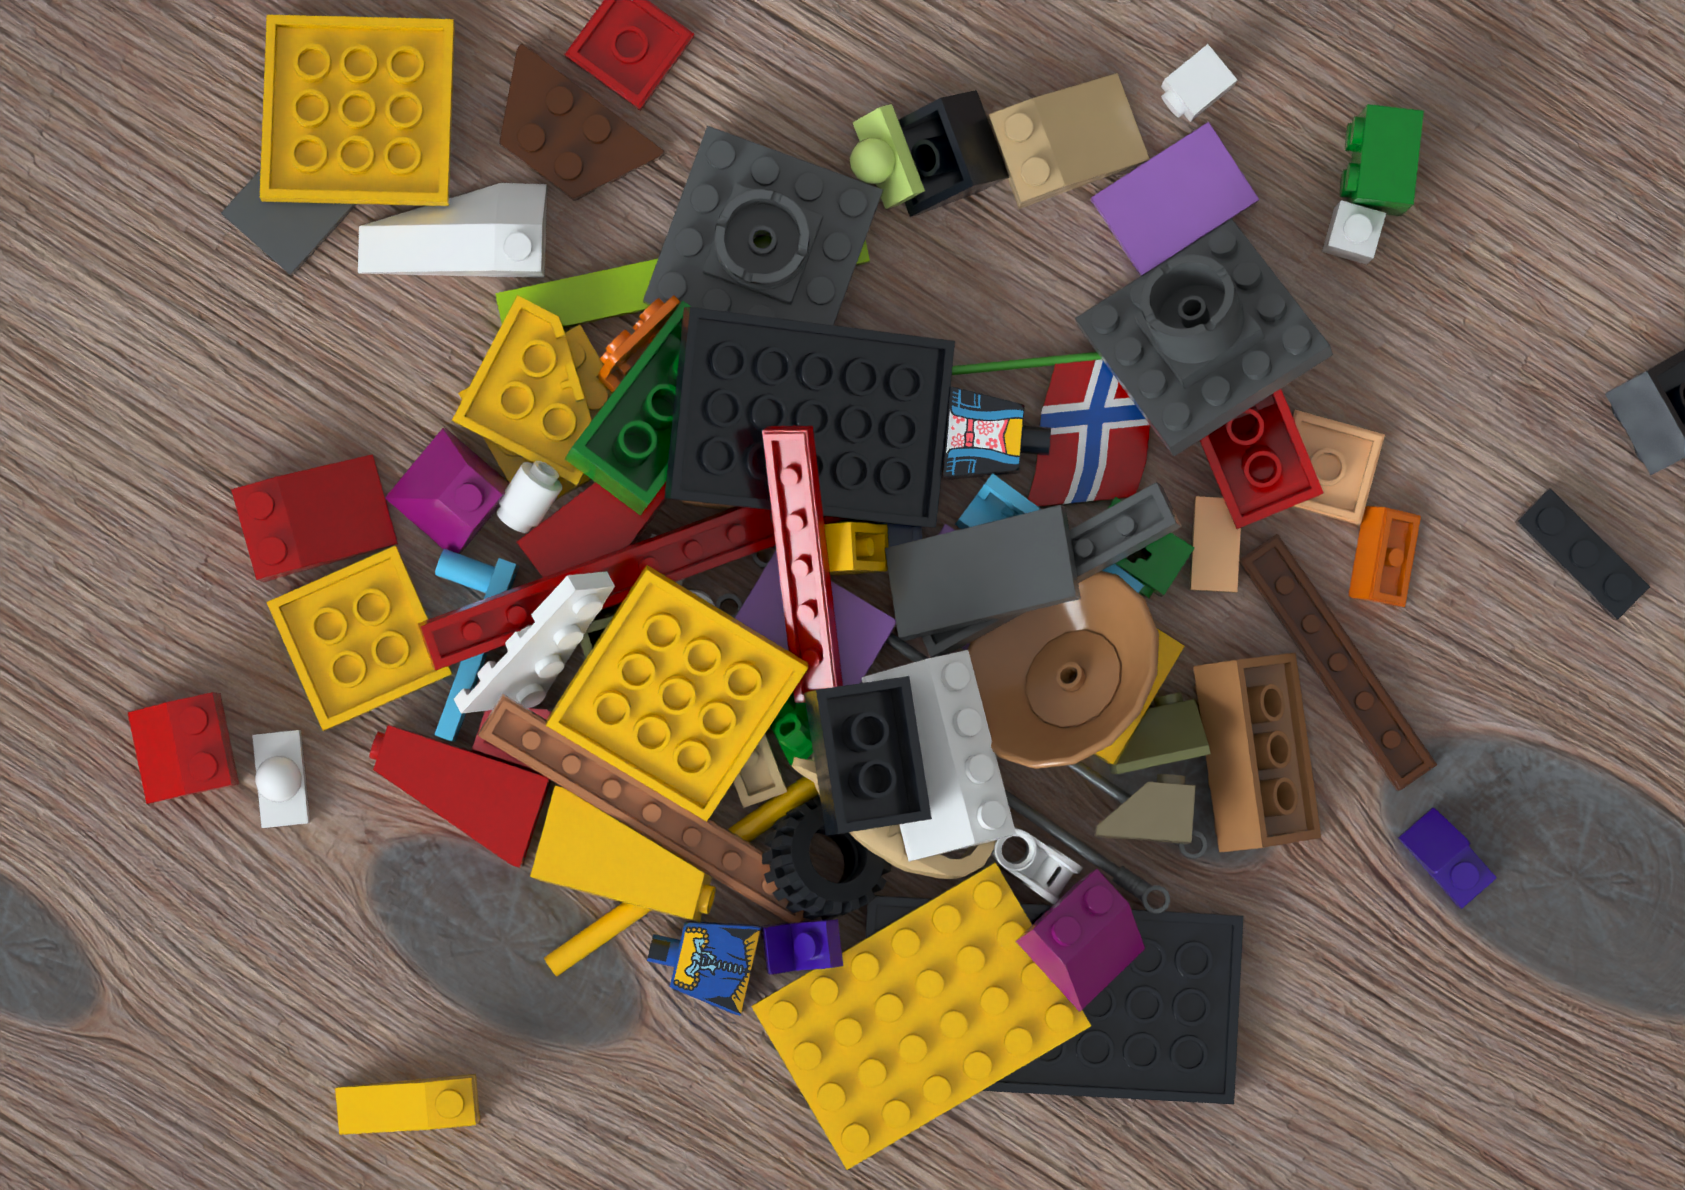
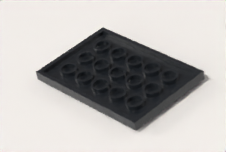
M684 307L665 498L772 510L762 430L768 426H813L823 516L936 528L955 341Z

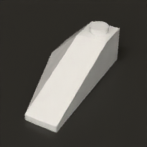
M498 183L449 198V206H423L359 226L358 273L545 278L547 184Z

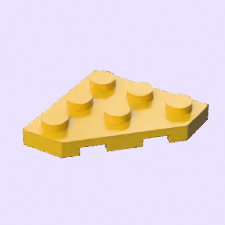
M517 295L452 421L532 463L535 461L547 463L558 472L559 477L579 486L584 473L565 460V457L590 424L592 418L559 316Z

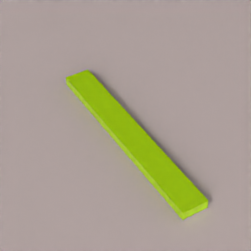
M767 235L757 237L754 240L755 246L762 249L767 248L772 242L771 238ZM866 240L856 266L870 263ZM658 259L495 293L501 324L505 320L517 295L559 316L563 328L644 311L650 306L643 303V299Z

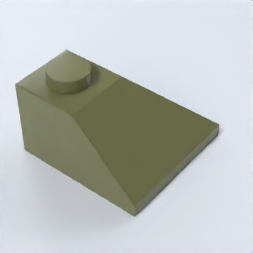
M1182 692L1154 698L1156 707L1147 709L1114 764H1109L1111 774H1121L1211 754L1195 699L1183 701Z

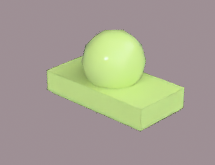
M892 104L879 107L853 122L860 142L852 149L850 155L851 170L864 183L876 184L878 188L883 189L881 199L885 209L896 207L925 191Z

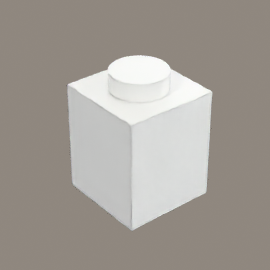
M1207 44L1164 79L1161 87L1166 93L1161 97L1175 116L1179 118L1184 114L1191 122L1232 89L1237 82V78Z
M1341 200L1334 207L1322 252L1367 265L1374 258L1386 213Z

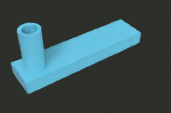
M443 549L437 563L435 575L486 593L485 599L512 589L520 566L498 558L497 564L494 567ZM489 651L461 661L435 731V736L456 742L466 713H460L454 698L463 688L472 691L476 687L479 680L477 673L484 666Z

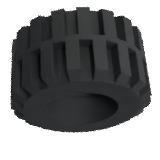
M820 797L814 798L786 812V815L779 818L772 826L776 831L768 834L764 844L771 847V850L762 854V864L770 865V871L765 873L764 876L767 884L774 881L778 888L772 894L778 901L786 898L789 901L786 909L792 913L804 910L803 918L814 920L821 917L822 920H830L870 903L876 898L874 893L883 890L887 882L882 875L891 872L890 863L869 851L849 832L826 835ZM815 833L831 838L839 846L843 854L844 872L839 883L824 879L812 865L809 848Z

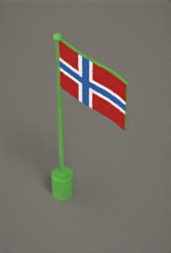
M1097 352L952 367V375L1054 365L1042 406L1039 427H1051L1049 455L1036 456L1035 473L1027 497L1036 506L1108 500L1115 497L1128 498L1136 493L1147 461L1150 424Z

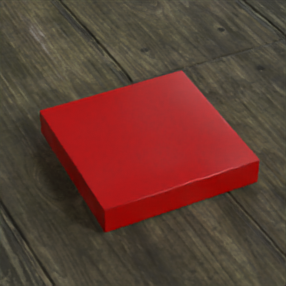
M604 0L564 55L641 111L694 39L695 34L648 0Z

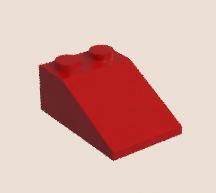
M1282 389L1277 390L1199 440L1236 529L1324 494Z
M373 454L289 473L231 489L255 577L258 581H271L398 545Z

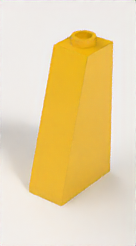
M559 786L554 787L530 877L550 884L699 923L702 913L709 914L716 891L714 886H710L711 876L569 790Z

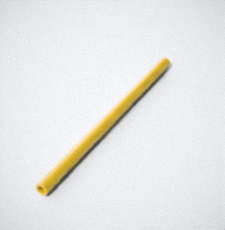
M804 776L787 787L786 793L771 798L728 828V830L751 842L771 828L779 818L786 815V812L818 795L819 793L814 782ZM622 902L544 957V960L557 977L652 910Z

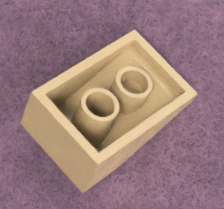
M1118 73L1031 98L988 115L990 127L1009 175L1007 179L1019 209L1150 160Z

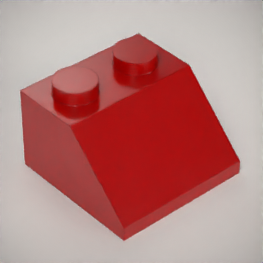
M211 692L128 712L146 804L239 785L221 693Z

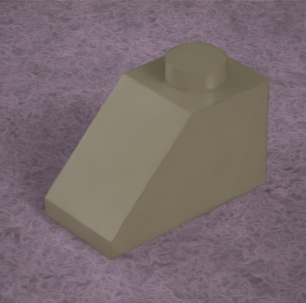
M1157 774V782H1147L1095 827V837L1181 844L1192 843L1196 785H1185L1186 776Z

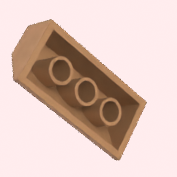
M1296 652L1193 666L1200 718L1211 753L1206 755L1219 852L1258 849L1321 838Z

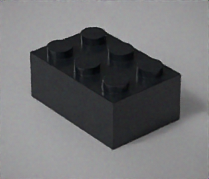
M909 676L819 689L804 693L826 835L932 819Z

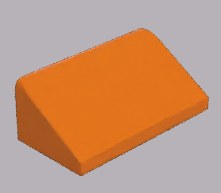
M1365 507L1360 525L1349 597L1405 607L1421 520L1420 515L1386 507Z

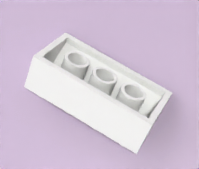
M965 650L928 658L862 677L863 683L905 676L910 677L932 819L899 824L908 861L976 846L1016 834L997 758L991 748L992 739L969 651Z

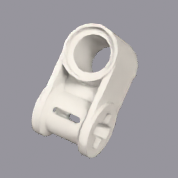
M1014 827L1016 834L995 840L992 851L994 860L1021 879L1024 885L1053 905L1059 900L1058 896L1074 873L1079 874L1083 867L1049 844L1045 845L1028 832ZM1012 836L1021 837L1026 844L1024 857L1016 862H1008L1002 855L1004 841Z

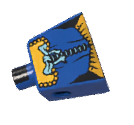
M686 921L681 940L653 934L647 961L674 967L670 983L671 988L741 1016L762 926Z

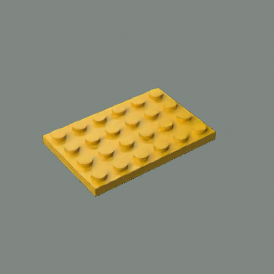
M995 862L843 951V966L813 969L751 1005L846 1170L1091 1027L1084 1012L1076 1009L1017 944L1016 940L1032 924Z

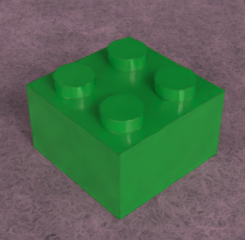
M1367 104L1358 116L1353 117L1352 123H1348L1345 137V151H1352V158L1347 169L1342 171L1340 197L1347 198L1349 203L1394 216H1402L1414 205L1423 110Z

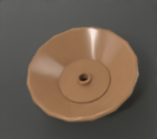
M1100 571L1078 583L1081 599L1025 612L970 642L967 650L971 658L992 739L991 748L999 758L1033 769L1074 765L1112 745L1141 713L1158 672L1159 633L1146 600L1119 575ZM1077 674L1075 681L1068 684L1071 677Z

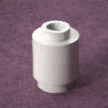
M542 461L522 463L505 489L504 496L499 501L500 507L497 515L501 521L510 528L522 533H528L532 527L538 526L562 490V485L558 480V472Z

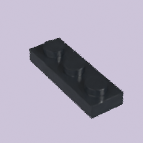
M1551 488L1547 489L1515 521L1613 620H1618L1650 588Z

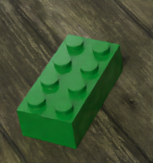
M684 301L677 307L565 457V460L640 516L665 484L667 478L684 307H691Z

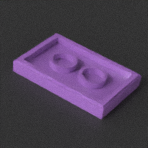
M1207 122L1092 196L1091 201L1139 275L1142 276L1257 203L1259 198L1210 123Z
M775 551L735 619L788 650L777 551ZM831 581L843 686L862 683V677L866 676L894 630L896 619Z

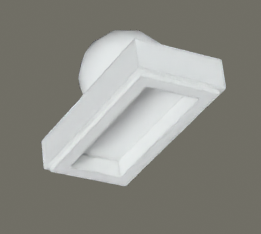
M301 730L252 735L256 767L255 783L259 797L261 827L269 828L310 823Z

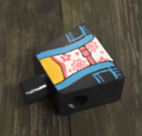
M950 387L943 477L944 479L954 480L991 476L992 473L996 476L1020 473L1021 453L1049 455L1051 427L1024 425L1025 405L961 388Z

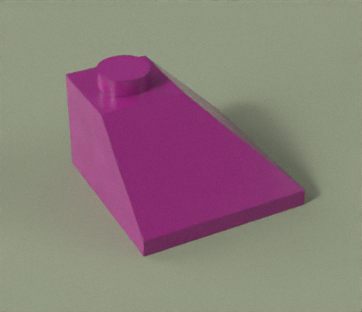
M444 427L385 499L441 548L461 554L500 507L499 501L504 496L509 482Z

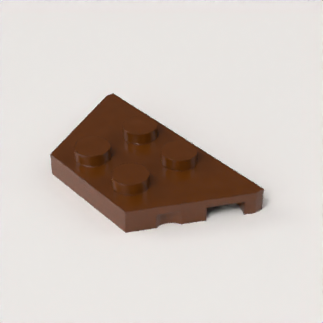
M522 43L519 45L516 51L499 141L503 148L573 201L594 192L595 189L607 183H613L627 176V173L662 158L665 152L659 146Z

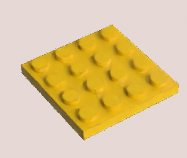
M267 15L259 196L261 201L449 206L454 19Z
M646 565L547 718L546 726L707 822L807 671L808 663Z

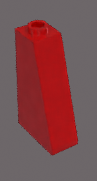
M595 482L519 539L517 544L542 577L633 545L666 502V482L641 516Z
M388 725L385 733L377 732L369 758L376 760L373 768L375 772L508 864L518 868L523 867L551 779L544 775L393 725Z

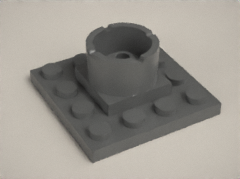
M707 126L645 293L643 303L651 305L657 298L666 303L675 295L681 302L684 301L694 308L834 325L880 202L883 189ZM759 235H767L771 238L772 242L767 248L762 249L755 246V238Z
M1232 218L1075 318L1079 329L1173 457L1333 355L1329 343Z

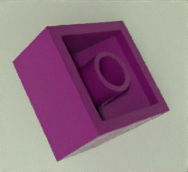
M1095 869L1079 880L1016 940L1017 944L1078 1011L1083 1010L1145 949L1129 903L1098 869Z

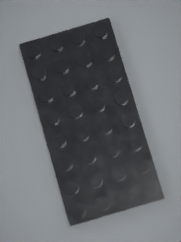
M876 896L875 899L867 904L866 938L930 901L932 898ZM1020 903L1032 925L1053 906ZM1131 909L1145 949L1082 1010L1091 1027L982 1091L1234 1104L1244 916L1173 911L1150 913L1147 910Z

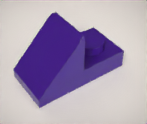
M1434 807L1428 810L1398 837L1403 845L1461 909L1497 878L1470 848V841Z
M838 919L762 925L766 971L769 975L843 966Z

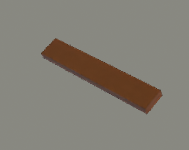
M1278 534L1274 535L1239 559V563L1396 791L1402 790L1437 766V763Z

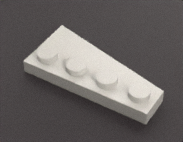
M608 572L567 575L531 614L535 623L521 631H516L505 642L508 652L497 664L488 661L477 673L480 682L472 691L463 688L457 694L454 701L460 713L493 710L502 694L526 708L540 704L615 587Z

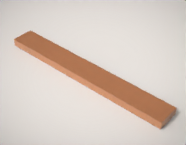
M501 695L478 732L479 737L788 923L804 921V910L792 913L786 909L789 903L786 898L778 901L772 894L778 888L774 881L768 884L766 882L764 874L770 871V865L762 864V854L765 853L763 850L710 818L707 822L547 727V721L543 717L508 696Z

